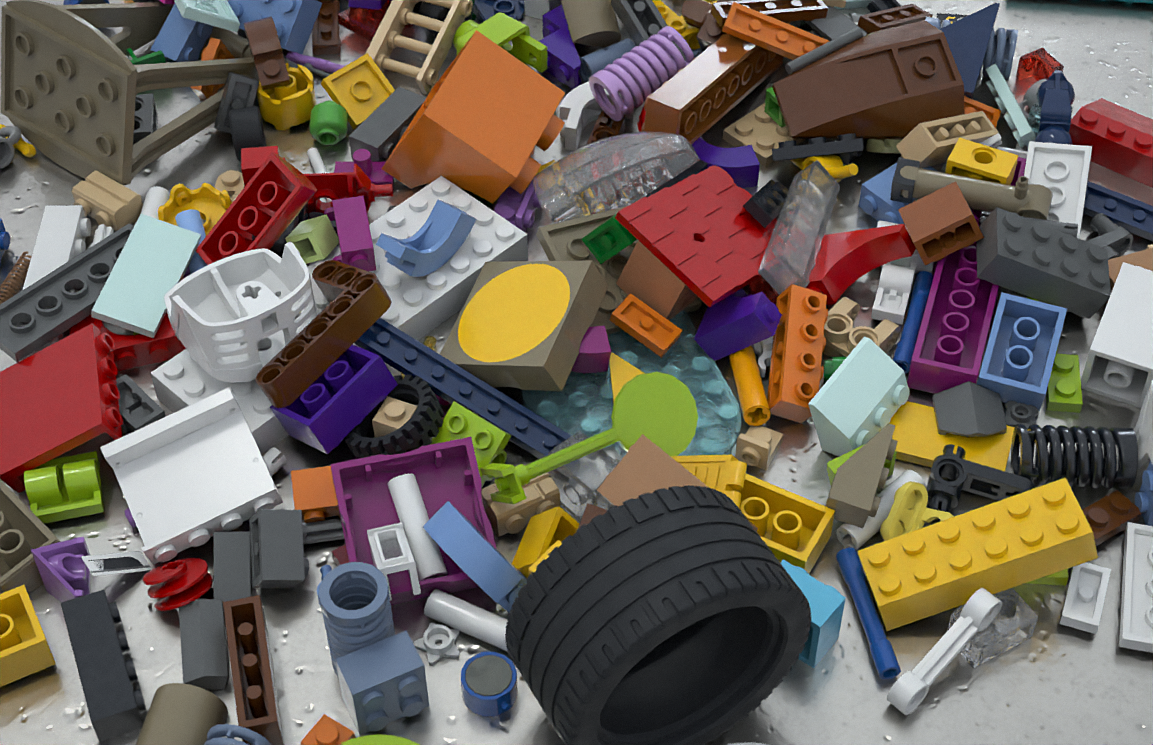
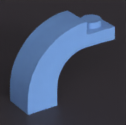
M437 200L427 221L413 236L406 239H397L381 233L376 245L387 251L385 257L388 258L387 262L409 276H425L442 267L453 257L466 240L477 219L451 204Z
M447 501L423 528L485 593L510 612L515 598L519 597L518 592L521 587L527 584V578L458 509Z

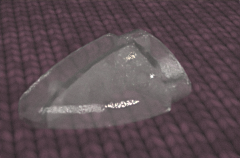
M653 131L625 133L609 136L570 152L537 173L533 178V184L541 207L556 224L629 206L700 161L694 147L682 135Z

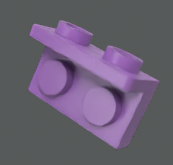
M533 178L529 187L522 194L508 187L500 195L493 210L525 233L527 228H532L535 210L540 208L543 202L544 192L540 190L539 178Z

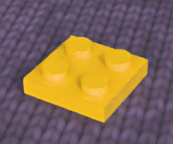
M368 53L327 76L320 83L331 99L346 109L348 122L354 130L395 91Z

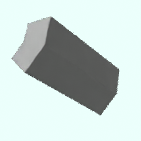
M198 599L179 607L183 683L205 690L224 689L228 679L222 600Z

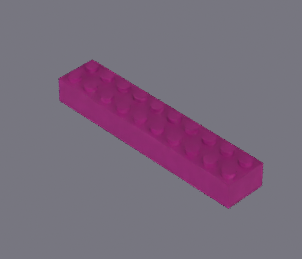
M1018 157L1011 186H1016L1018 178L1024 176L1027 158ZM971 210L977 224H979L981 211ZM976 242L971 246L963 247L945 256L937 263L911 360L907 381L909 388L936 394L968 381L975 384L977 382L999 285L977 277Z

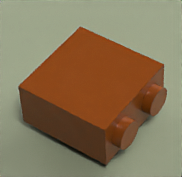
M956 181L898 209L925 266L939 261L963 247L971 246L974 242L984 238Z

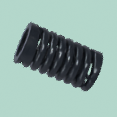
M1016 424L1011 446L1012 474L1025 477L1032 482L1034 477L1035 483L1039 487L1046 485L1047 482L1051 483L1066 478L1070 487L1075 482V485L1079 488H1084L1089 484L1091 488L1097 489L1102 483L1104 488L1111 489L1115 482H1117L1120 489L1130 490L1133 488L1138 467L1137 438L1133 428L1111 427L1108 429L1107 427H1099L1095 429L1092 426H1086L1082 429L1080 426L1069 428L1064 425H1060L1057 428L1053 425H1046L1041 428L1039 425L1032 424L1027 429L1022 424Z

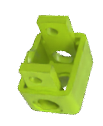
M497 13L481 24L473 20H467L455 32L453 44L457 50V55L477 30L525 65H530L541 73L548 69L547 46L530 37L529 26L504 13Z

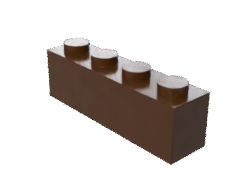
M260 595L223 602L238 726L260 734L272 745H284L267 625ZM242 739V742L251 745L250 742Z

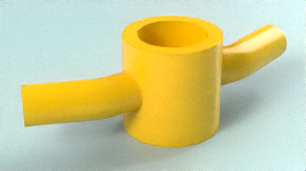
M837 155L811 156L790 160L802 170L803 179L810 186L837 184L841 179L858 173L856 164L852 163L844 166L842 160Z

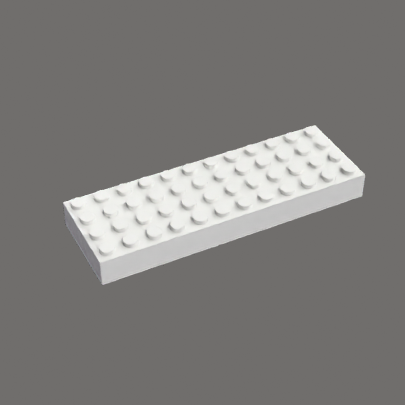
M440 176L369 224L376 263V271L369 272L374 273L378 277L392 301L390 308L380 318L417 341L463 308L485 262L528 261L527 234L443 176ZM437 200L451 204L477 219L466 240L453 257L442 267L425 276H409L387 262L388 258L385 257L387 251L376 245L381 233L397 239H406L413 236L425 224ZM339 245L325 259L315 261L307 266L318 314L330 303L312 278V273L321 263L333 260L335 256L341 255ZM264 348V349H261V350H259V351H265V350H268L269 348ZM187 349L151 372L157 399L173 413L229 387L240 406L261 455L288 436V433L270 409L272 404L256 383V378L250 382L232 383L220 381L209 375L189 354Z

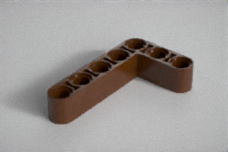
M336 260L325 261L314 269L312 278L330 304L270 360L256 376V383L275 408H284L293 403L390 308L391 298L374 273Z

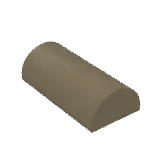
M561 0L573 43L605 48L620 42L622 36L615 11L611 6V0Z
M0 479V588L7 592L25 585L27 593L44 584L31 550L58 543L60 540Z
M184 683L164 684L154 694L135 745H204L207 740V733L211 727L225 724L229 713L227 706L219 697L203 688Z

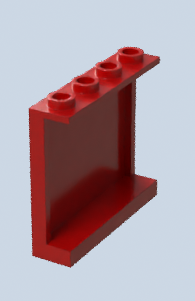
M93 323L0 371V479L17 493L26 490L24 471L32 470L104 432L114 440L122 437L121 425H123V419L119 411L118 400L120 399V392L116 382L118 370L114 363L113 353L115 344L108 333H103Z

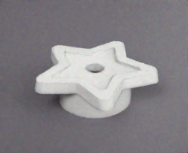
M430 623L423 637L414 641V646L427 652L430 665L435 664L442 657L457 658L459 651L454 643L460 631L449 629L445 625ZM438 641L442 642L441 645H436L435 643Z

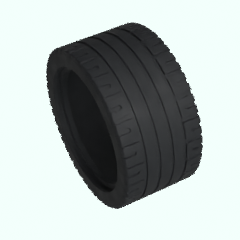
M683 485L682 488L674 486L669 487L668 490L662 488L654 490L653 493L641 494L636 499L631 498L624 501L620 506L616 505L608 509L607 513L603 515L599 514L591 519L592 522L582 525L576 530L575 534L569 535L561 542L562 544L559 547H555L548 554L549 557L547 559H543L536 567L537 570L532 572L527 578V584L521 587L518 592L519 597L515 598L512 604V610L509 612L505 631L507 651L564 745H707V742L710 740L714 741L721 736V733L729 731L735 726V723L741 722L748 716L751 710L754 711L761 705V701L767 699L773 693L772 690L777 688L783 681V677L788 675L792 665L797 662L799 654L802 653L811 627L810 604L779 560L728 496L708 487Z

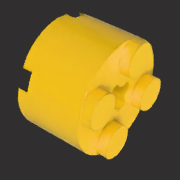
M285 63L291 83L289 85L262 91L259 81L257 98L261 116L265 121L274 125L277 130L285 131L291 126L310 120L311 110L317 105L312 73L302 65L297 64L298 68L289 67L288 63Z

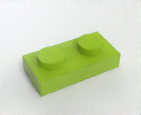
M1056 353L1045 395L1046 410L1081 412L1083 401L1079 355Z

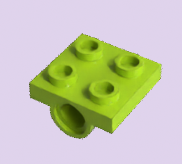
M453 401L443 419L442 427L438 428V435L432 438L431 444L471 437L483 486L486 480L491 481L494 479V476L482 475L480 468L491 463H506L507 453L504 451V448L511 435Z
M96 451L52 459L32 470L24 471L25 489L30 503V510L43 524L104 512L100 464Z

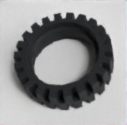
M401 375L394 376L398 385L388 394V397L418 405V408L411 419L399 429L385 436L367 438V433L373 426L372 420L385 399L381 401L344 438L349 449L357 459L380 454H403L432 443L429 437H436L438 435V427H442L444 413L436 395L425 380L423 381L418 376L413 378L412 375H405L404 378Z

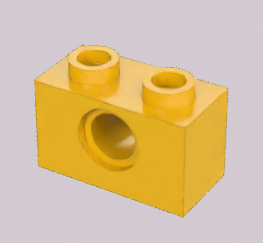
M959 137L947 159L945 173L1010 185L1014 178L1019 155Z

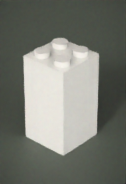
M1123 262L1089 350L1081 378V389L1142 408L1149 386L1153 380V271Z

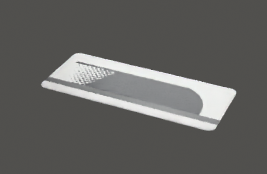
M140 551L82 556V560L93 576L152 570Z

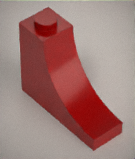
M904 224L822 235L795 284L827 295L826 305L836 304L843 292L860 277L888 262L911 257L916 247Z

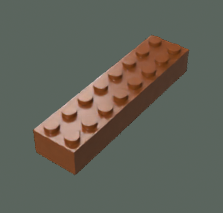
M728 33L722 34L698 57H694L687 66L680 69L670 80L665 81L654 93L648 95L644 104L646 116L641 128V135L643 136L641 149L673 161L783 64L784 56Z

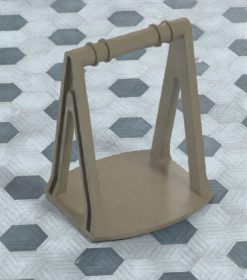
M12 0L2 6L1 114L8 117L14 126L19 127L22 132L21 134L45 156L66 170L85 179L97 170L122 185L130 184L132 179L146 165L216 121L224 89L133 145L135 98L138 93L154 89L226 84L229 72L252 77L259 80L247 39L229 30L213 26L211 35L205 43L208 44L210 37L220 39L234 56L233 59L133 65L127 58L126 49L131 48L134 52L156 39L174 6L173 4L146 2L53 5L39 0ZM123 27L120 33L111 38L105 36L97 28Z

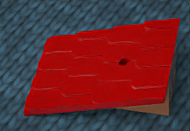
M714 165L649 197L645 196L617 212L615 219L638 239V242L616 284L627 295L631 293L660 315L671 320L698 297L709 307L715 305L800 254L804 247L795 234L779 225L776 218L764 228L743 207L752 195L745 189L738 187L734 183L733 178L724 169Z

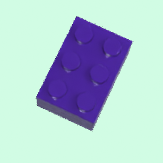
M352 344L293 403L284 408H275L271 405L270 409L288 435L328 454L398 384L379 355Z

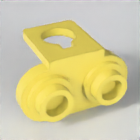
M909 481L896 490L894 503L887 519L881 524L880 533L884 541L921 529L925 522L930 523L935 519L943 521L954 517V515L949 512L926 508L928 493L925 486L921 483Z

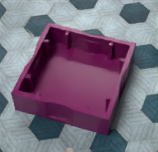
M471 437L421 446L418 449L403 454H380L330 464L349 563L363 562L374 566L367 530L400 523L387 483L391 479L404 474L415 475L429 520L449 501L496 548L491 522L485 513L482 502V482ZM440 546L439 549L448 574L443 577L419 581L421 594H413L408 570L387 574L392 598L390 601L391 605L429 598L435 589L449 594L479 586Z

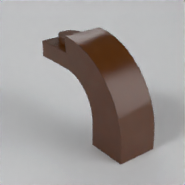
M272 16L243 23L262 91L291 84Z

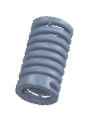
M927 16L925 18V21L938 29L951 24L950 20L947 19L940 23L938 18ZM993 27L982 64V74L984 77H989L985 69L996 63L1005 80H1009L1018 30H1005L1000 27L995 32Z
M350 562L339 565L323 578L319 587V599L334 672L338 676L335 659L395 635L389 588L383 573L373 565L363 562Z

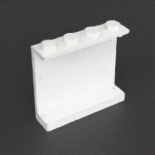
M229 387L100 447L105 460L115 472L145 545L141 547L142 551L153 565L160 561L167 562L173 559L177 553L191 546L197 547L205 544L213 536L214 532L231 531L242 525L243 521L248 520L259 509H274L275 506L283 503L240 406Z

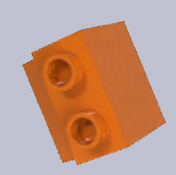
M476 30L433 86L383 165L382 170L410 189L422 184L432 183L440 176H443L459 188L472 192L492 204L508 187L522 194L541 166L539 162L529 156L536 145L543 151H546L565 124V121L554 114L565 92Z

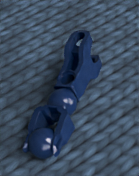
M1055 70L1047 80L1041 83L1036 94L1039 107L1042 109L1039 130L1034 142L1073 145L1069 131L1071 105L1075 99V92L1061 70Z

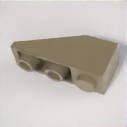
M887 424L837 469L825 505L835 510L834 519L864 528L868 516L875 518L881 501V497L875 496L877 487L884 488L889 469L883 467L885 459L892 460L898 442L892 439L895 425Z

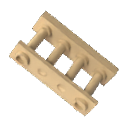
M392 0L365 54L368 53L381 71L389 70L416 78L422 94L428 95L431 87L438 80L439 70L453 44L455 32L463 23L465 17L470 15L473 3L471 0ZM420 1L450 9L445 21L415 14L412 11L416 3ZM413 24L439 33L432 45L401 36L405 25ZM397 46L427 55L421 68L389 59Z

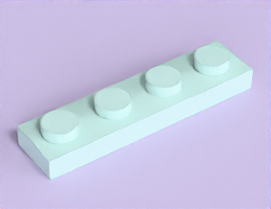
M995 63L985 69L991 79L986 84L994 97L999 95L995 98V101L1002 113L1004 114L1008 111L1004 118L1011 130L1017 128L1013 135L1021 148L1024 146L1029 147V141L1034 142L1036 135Z

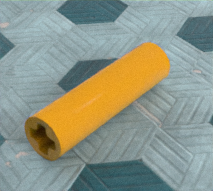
M749 346L730 354L729 359L744 421L751 426H760L769 420L770 409L753 347Z

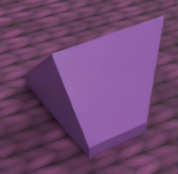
M84 537L31 550L46 591L60 602H65L90 594L91 572L82 560V556H90Z

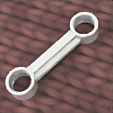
M984 588L976 591L963 607L958 620L912 672L907 671L894 683L887 695V701L904 715L912 713L927 695L929 686L978 631H983L993 622L1002 608V601Z

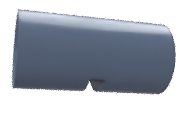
M627 38L581 57L579 73L585 82H589V77L599 70H604V67L612 64L617 58H621L626 52H630L636 46L635 43Z

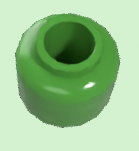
M324 101L312 108L309 131L311 136L320 144L334 145L346 137L348 114L344 107L334 101Z

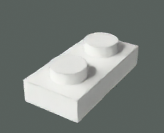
M1087 562L1072 567L1059 624L1093 634L1097 633L1111 569Z

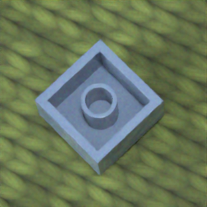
M407 630L335 659L342 698L359 735L369 731L381 730L388 723L404 716H414L429 706L425 666Z

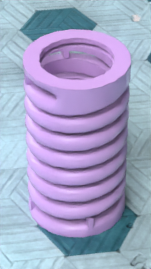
M665 26L656 35L650 36L648 40H644L639 46H635L630 52H626L621 58H617L612 64H608L604 67V70H599L589 77L590 89L602 110L613 120L620 121L624 114H630L633 112L634 107L639 108L642 106L649 94L654 93L665 81L670 80L680 69L687 66L693 60L694 55L682 35L674 28ZM672 41H674L681 48L685 55L686 61L684 60L678 48L672 43ZM604 88L606 89L607 93L609 94V96H610L611 100L613 101L614 105H611V103L609 102V100H608V98H607V96H606V94H605Z

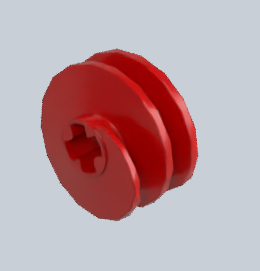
M200 558L179 559L162 564L147 572L142 578L145 585H152L147 590L148 596L150 598H162L154 606L157 611L173 610L187 605L205 594L213 584V578L208 573L209 567L206 561Z

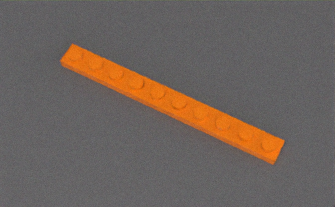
M736 2L732 3L722 31L791 60L829 42V40ZM964 96V114L983 111L996 128L1001 111Z

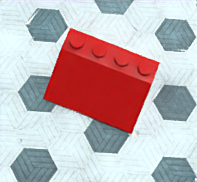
M1102 98L1082 106L1071 119L1069 133L1073 145L1092 146L1091 162L1153 188V119Z

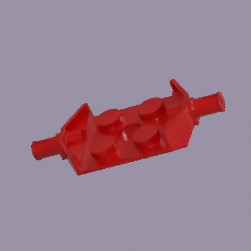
M354 164L353 172L303 174L317 189L308 201V213L314 211L324 214L327 208L333 207L332 201L322 202L320 198L324 197L337 200L364 196L367 213L371 203L375 202V197H393V184L375 185L371 183L370 178L357 164Z

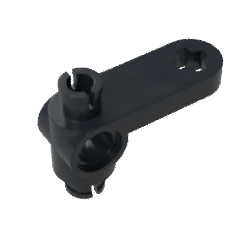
M949 444L944 446L943 455L937 456L933 461L926 486L929 503L927 508L949 512V509L958 506L962 490L1000 501L1034 489L1036 486L1025 477L964 460L966 451L958 446L956 454H953L955 445ZM941 477H948L952 482L945 481Z

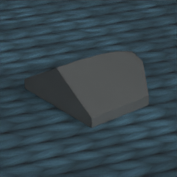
M968 381L933 395L932 401L938 434L946 435V433L966 437H981L996 433H1006L1007 426L999 393Z

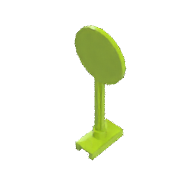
M660 372L637 375L624 384L614 400L611 415L612 428L525 466L519 464L514 467V465L491 463L480 468L482 475L494 476L499 491L490 494L492 501L508 504L521 502L527 499L522 486L529 484L531 479L616 442H619L622 448L628 452L629 448L636 443L642 434L669 456L679 455L686 450L695 436L698 413L694 397L688 387L673 375Z

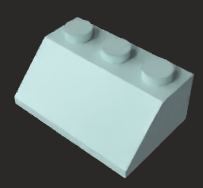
M862 338L808 403L822 451L836 456H841L866 444L889 424L892 416L900 406L907 402L910 395L904 370L870 338Z

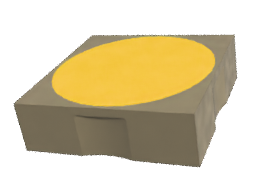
M592 260L485 262L440 355L493 388L516 387L522 390L562 391L579 354L581 341L592 324L609 285Z

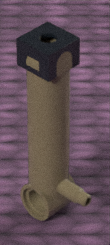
M904 158L898 159L892 181L890 200L910 204L913 198H923L956 181L971 210L992 212L998 207L1008 212L1017 213L1019 216L1048 220L1053 198L1051 190L1040 184H1028V178L1025 176L1018 178L1016 186L922 169L920 168V161Z

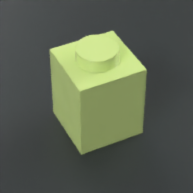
M327 214L300 222L285 238L287 243L292 242L305 264L325 259L339 244L338 236Z

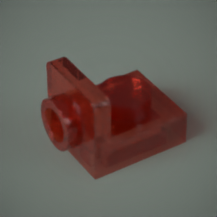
M1040 48L1020 57L1016 78L1019 81L1032 76L1037 81L1048 79L1055 70L1063 72L1064 66L1044 48Z

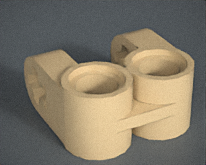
M843 297L828 311V318L824 325L823 337L826 338V346L823 354L831 357L842 355L848 357L863 337L870 338L887 354L896 343L901 332V326L888 319H884L875 329L866 326L853 328L860 305L847 297Z

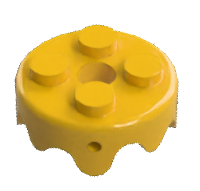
M203 183L200 188L195 190L188 189L184 184H176L170 191L168 201L158 208V217L161 221L177 226L175 220L177 214L185 210H198L201 219L206 220L203 226L207 236L232 204V201L225 189L219 191L208 183Z

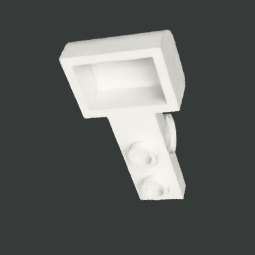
M879 220L877 227L898 224ZM916 249L911 257L897 259L881 265L882 271L871 318L882 321L888 319L903 325L915 273L920 271L932 273L934 262L925 266Z

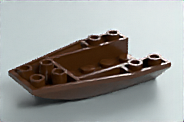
M925 20L872 32L772 85L791 139L819 137L838 139V135L856 133V139H904L919 123L964 115V83L945 34Z

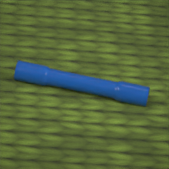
M920 271L916 275L901 338L897 343L893 361L904 370L905 374L910 370L912 356L934 275L928 271Z
M844 548L836 554V559L865 630L876 669L881 679H892L901 672L891 642L886 637L865 581V573L856 549Z

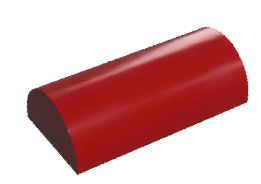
M272 152L195 251L209 265L223 258L249 250L262 248L270 250L317 191L316 187L298 169Z

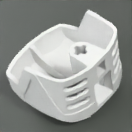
M292 242L285 244L282 258L276 253L262 248L245 251L218 260L185 277L164 296L169 321L178 340L182 342L189 354L209 375L223 382H250L255 379L259 371L318 315L308 267ZM264 348H269L268 350H265V351H259V350L264 349Z

